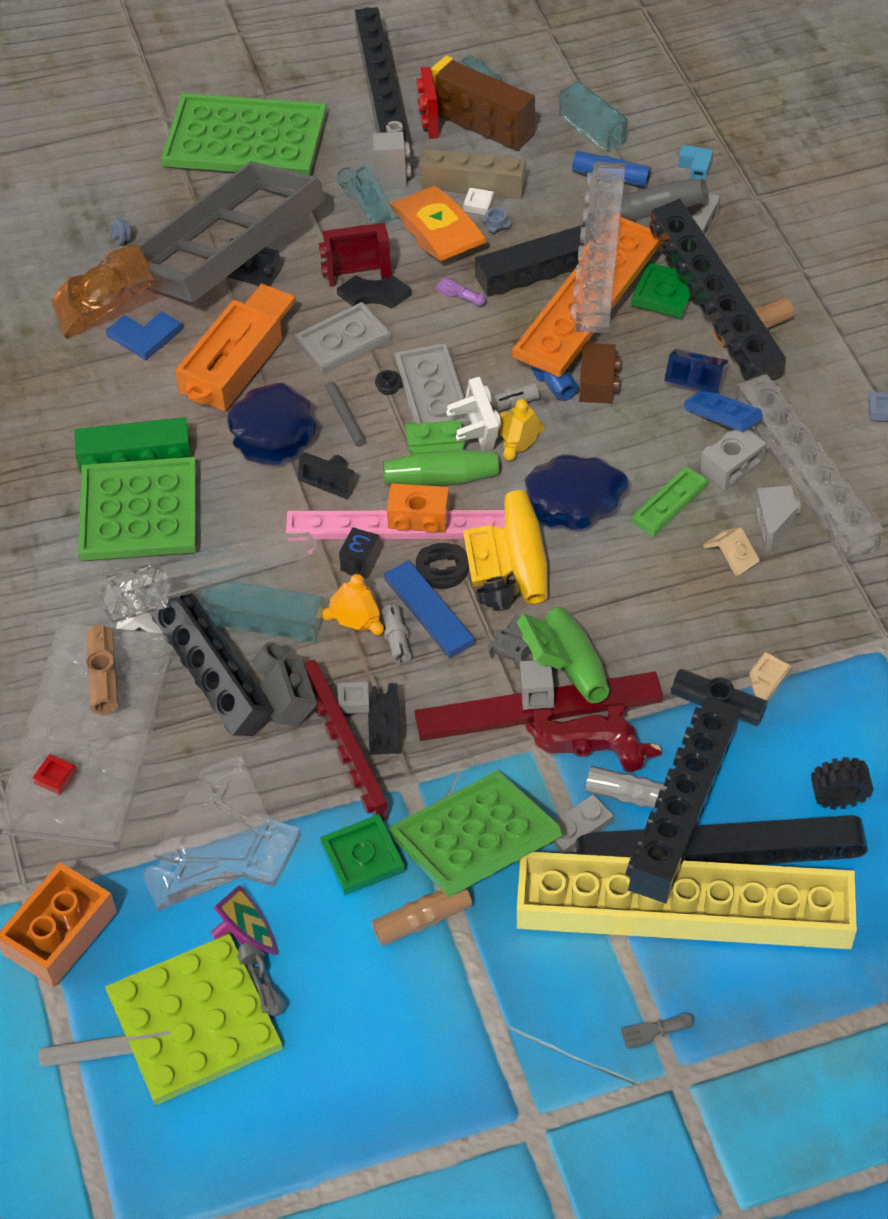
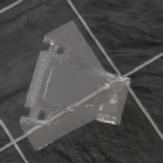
M240 754L199 771L196 780L203 783L200 790L190 788L154 853V857L161 860L158 867L147 866L143 873L157 911L240 877L275 888L301 837V831L298 827L269 819ZM215 788L219 789L217 794L212 793ZM173 865L177 866L175 872L170 871Z

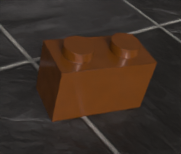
M586 343L582 348L579 402L613 403V392L619 393L620 377L614 376V372H620L621 356H615L616 344Z

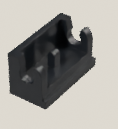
M264 247L227 277L257 286L264 284L271 287L281 271L279 251Z
M389 683L386 694L377 693V687L373 686L370 689L371 700H369L368 713L369 755L401 754L397 683Z

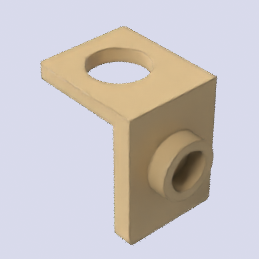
M742 527L723 530L703 544L704 549L719 546L736 576L741 575L760 561Z

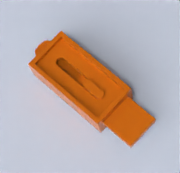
M260 284L245 304L233 299L175 369L179 393L186 395L188 400L199 403L200 405L208 404L226 411L282 341L280 321L296 302V296Z

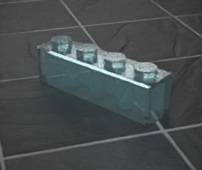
M208 577L199 603L215 626L235 628L239 631L264 633L268 636L293 638L296 641L316 642L323 621V596Z

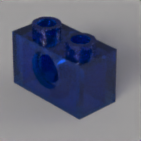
M675 348L669 354L664 381L719 393L724 385L729 360Z

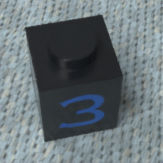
M352 527L339 551L341 571L351 576L359 574L363 578L368 579L381 554L380 535Z

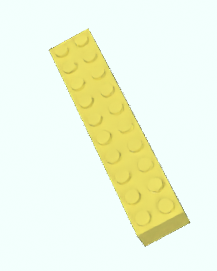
M532 852L520 860L517 929L852 949L857 931L855 873L850 870L684 861L667 904L628 891L631 877L625 874L630 857Z

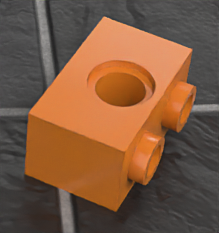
M391 483L387 505L388 529L446 533L449 512V487Z

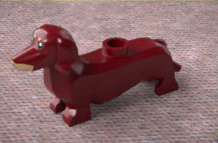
M625 705L608 706L607 717L596 714L566 722L549 720L552 718L551 709L534 710V725L527 723L525 726L526 730L533 736L536 746L547 754L574 753L576 756L585 757L594 751H613L626 772L641 770L647 760L662 754L657 744L637 742L633 726L624 719Z

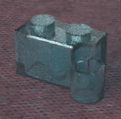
M369 164L355 171L353 168L346 167L337 173L336 180L341 189L348 196H356L371 224L387 222L396 217L383 188Z

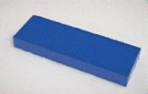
M701 389L684 402L686 411L742 432L763 418L761 409L706 389Z

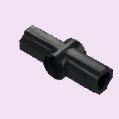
M684 669L678 670L670 693L701 706L705 698L709 697L741 707L740 720L756 727L760 725L768 704L767 700L735 689L733 684L726 678L708 679Z

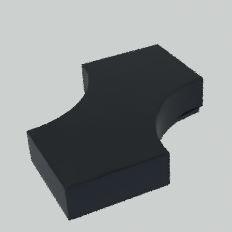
M355 275L337 287V295L351 306L363 302L365 305L382 304L393 308L412 295L411 288L394 275L382 280H367Z

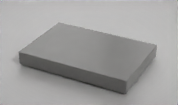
M361 302L295 334L294 339L296 344L324 374L390 341L391 333L367 306Z

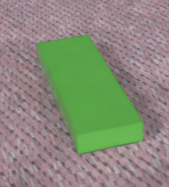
M685 466L632 515L631 522L655 537L708 487L709 480Z

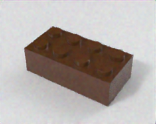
M454 60L435 76L439 117L516 151H519L535 135V95Z

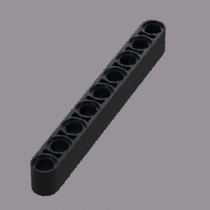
M857 816L703 825L697 827L684 861L765 865L853 859L866 854L868 846L862 819ZM644 829L584 834L576 839L577 854L630 858L633 856L637 858L639 853H636L635 850L641 833L647 835L648 831Z

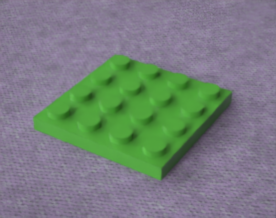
M195 457L82 465L78 545L80 561L196 553Z
M499 770L388 827L392 839L447 897L462 892L465 888L484 878L490 877L498 870L521 860L524 856L549 845L552 841L562 836L560 826Z

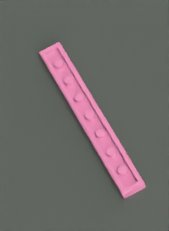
M387 510L287 511L286 539H346L352 527L378 534L380 539H464L463 530L487 525L504 528V510H449L446 533L388 529Z

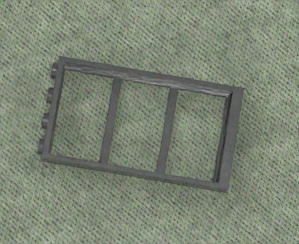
M250 161L119 259L127 281L193 303L324 202L326 198L322 190V184L318 177ZM258 188L289 196L261 218L230 210ZM219 218L250 226L220 250L189 241ZM178 249L208 257L190 273L159 265L160 262Z

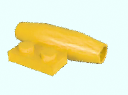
M523 490L511 491L504 497V528L487 525L463 530L473 587L482 586L483 581L496 576L507 577L513 573L524 602L526 604H539L548 598L547 560L540 525L527 492Z

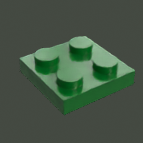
M649 262L632 295L631 305L682 319L692 295L688 290L686 280L683 276H679L675 269Z
M379 814L320 837L321 846L344 895L405 872L400 855Z

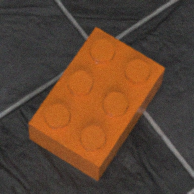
M59 862L0 930V949L2 954L52 987H55L117 913L112 895L99 885Z

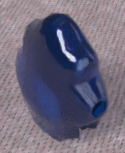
M284 382L273 383L248 391L245 398L232 405L228 411L227 424L230 432L235 437L233 440L234 447L243 455L245 460L260 464L280 465L295 458L299 450L307 446L315 435L316 421L310 414V401L305 396L299 394L291 385Z
M571 454L555 456L548 463L537 465L525 477L527 494L539 524L549 529L565 528L575 531L589 527L597 518L607 516L617 509L619 501L625 495L629 486V479L622 470L610 465L604 459L598 457L582 458Z

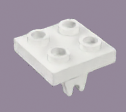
M480 377L468 381L465 399L448 405L446 413L448 417L468 413L471 425L456 431L457 441L477 438L481 450L489 452L494 450L501 420L497 410H492L489 388L483 386Z

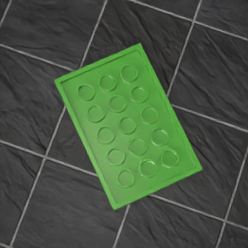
M182 93L161 157L162 167L237 172L250 161L311 175L327 113L326 103Z

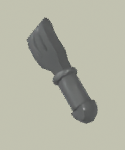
M681 1014V1016L664 1021L658 1020L655 1024L642 1023L621 1028V1034L627 1049L638 1048L650 1044L658 1035L664 1037L669 1033L690 1029L694 1024V1018L690 1014Z

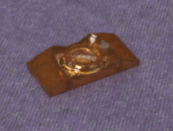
M139 244L106 253L97 267L90 269L85 274L69 277L59 288L51 302L64 337L69 339L156 283Z

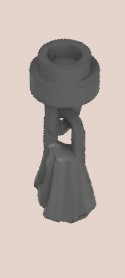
M246 942L238 949L239 954L237 958L240 965H245L250 976L254 979L260 995L262 1013H268L269 1016L273 1017L279 1016L286 1008V1003L274 988L265 972L263 962L265 953L263 950ZM262 976L266 982L264 984H261L259 980Z

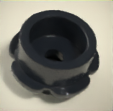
M384 370L378 373L375 380V386L384 395L395 394L402 384L399 374L392 370Z

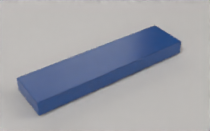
M409 560L384 573L385 581L449 659L474 645L472 635Z

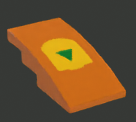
M435 185L390 203L392 213L403 220L405 230L416 236L418 246L439 261L486 243V238L470 217L456 202Z

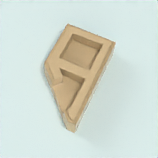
M765 652L749 673V681L754 696L769 702L790 674L792 666Z

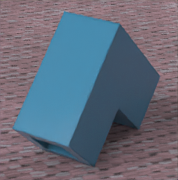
M682 145L679 153L678 167L691 169L690 179L703 178L706 182L713 160V150Z

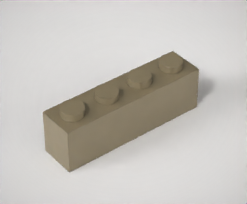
M425 149L421 162L422 189L435 185L445 192L467 194L469 188L493 191L494 197L522 200L526 183V159Z

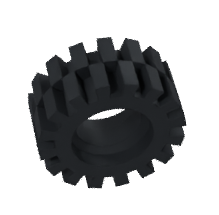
M843 757L842 761H838L835 758L832 759L830 764L826 761L822 763V767L817 766L814 769L815 772L811 774L817 804H821L823 808L830 806V809L836 810L837 806H840L841 809H847L846 805L855 807L858 801L863 803L866 801V797L870 798L872 796L871 792L874 790L868 765H866L865 761H859L855 757L851 761H849V757Z

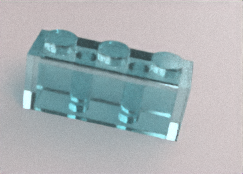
M578 81L560 91L559 115L603 150L609 153L627 142L628 118Z

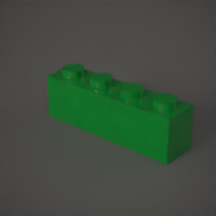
M187 417L74 429L75 457L79 473L82 472V465L191 457Z

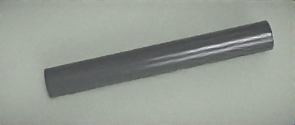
M335 382L327 383L325 388L357 447L363 446L366 440Z

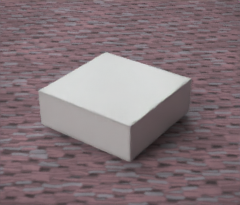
M469 188L463 203V211L482 215L486 214L491 209L494 201V192Z

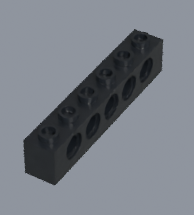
M163 579L145 604V607L152 616V620L160 627L166 636V641L174 648L180 657L181 663L189 670L195 679V684L209 700L211 708L217 712L224 722L226 730L232 736H254L273 713V708L186 582Z

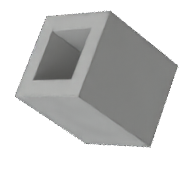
M534 660L520 661L523 710L554 708V685L551 666H541Z

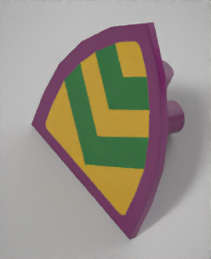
M240 885L213 907L223 919L211 931L214 939L231 932L242 945L248 942L267 953L278 954L275 939L266 919Z

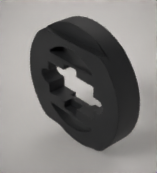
M435 543L419 551L416 557V569L432 588L449 589L459 585L466 578L469 570L467 553L457 544ZM440 559L455 560L456 566L439 570V568H429V562Z

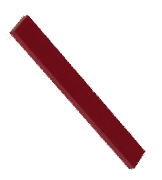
M654 671L606 679L609 694L599 703L588 702L574 685L554 687V708L523 710L522 694L517 693L417 709L414 712L420 741L534 723V710L551 709L552 718L549 720L605 712L608 711V706L625 705V708L660 703L663 701V694L657 673Z

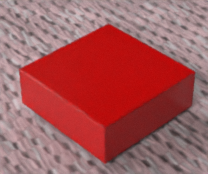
M49 754L32 779L34 784L61 795L78 770L76 765Z

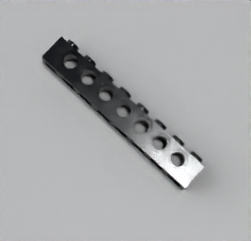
M679 198L653 209L651 222H649L651 234L654 237H658L664 254L667 257L670 256L673 260L677 274L683 276L686 280L690 294L696 296L699 300L703 314L709 316L712 320L716 334L722 336L725 340L729 354L732 357L735 356L740 363L742 374L746 378L749 377L754 386L783 374L786 362L785 355L682 200Z
M706 697L702 708H695L691 719V725L694 726L693 728L687 727L682 741V745H685L684 749L678 747L673 765L676 768H669L664 782V786L667 789L666 791L660 789L655 803V808L658 810L657 812H650L645 827L648 833L647 835L641 833L635 850L636 853H639L638 857L631 856L625 874L631 877L628 891L667 904L736 734L742 711L741 707Z

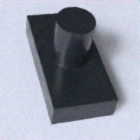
M304 452L299 457V481L344 499H348L353 494L354 471L346 468V461L342 456L334 455L327 461Z

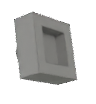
M368 682L337 683L338 706L342 714L369 713Z

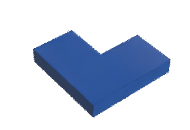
M162 311L145 326L123 315L106 329V334L113 341L142 359L147 360L183 329L181 322Z

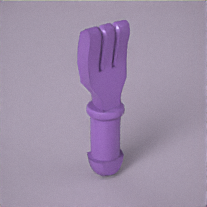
M446 277L435 286V289L445 296H459L460 299L470 301L476 306H482L486 302L483 294L471 291L467 287H461L459 283Z

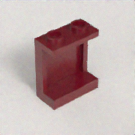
M385 222L322 231L323 242L319 243V252L321 259L325 258V261L320 263L322 277H328L329 287L335 286L334 276L379 269L381 280L392 276L390 242Z

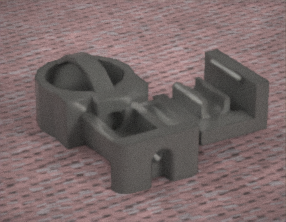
M515 614L504 631L506 635H504L502 629L498 630L494 635L495 643L491 641L487 649L491 659L496 653L513 660L515 668L520 670L519 662L532 661V659L527 657L532 652L528 644L523 640V634L517 624L521 616Z

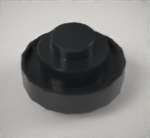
M496 576L483 581V586L475 591L478 603L485 604L487 607H492L494 611L510 607L509 602L514 600V596L520 592L517 580H507L506 576Z

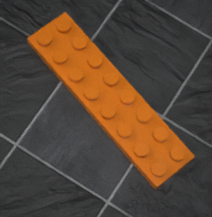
M616 216L514 346L512 357L561 377L659 248L661 242L658 237H654L648 227Z

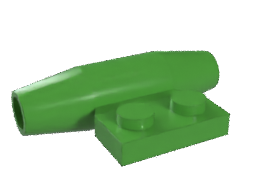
M461 420L405 424L408 453H411V455L383 461L384 483L389 485L393 483L422 486L468 483L498 475V456L496 452L464 450L465 440L457 441L456 431L462 428Z
M556 607L546 614L545 621L523 613L517 624L523 634V640L528 644L532 652L534 661L544 667L548 665L559 670L563 668L568 679L588 702L599 703L603 701L609 694V688L602 662L586 632L565 608Z

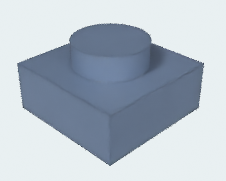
M870 392L868 398L870 420L888 421V392Z

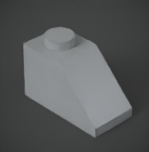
M792 485L757 488L754 507L765 552L772 551L794 527L796 514H800V499L798 496L794 497Z

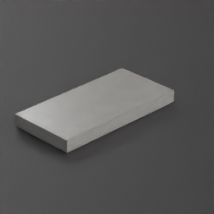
M447 343L394 353L395 364L399 377L402 379V387L413 423L461 420L462 428L471 425L468 413L448 417L446 413L448 405L465 399Z

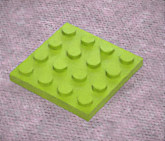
M230 933L105 986L126 1037L170 1031V1035L128 1041L155 1106L283 1049L268 1013H262L260 996L245 965H240L237 958L239 952Z

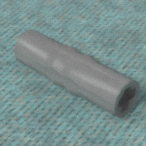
M591 766L585 792L616 799L622 803H632L638 807L658 810L655 808L660 789L666 791L667 787L648 778Z

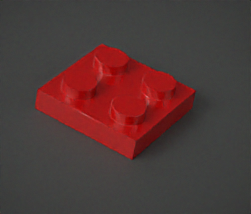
M421 67V78H417L416 83L418 94H421L420 98H417L419 113H423L421 114L422 129H427L429 139L439 138L437 95L430 67Z

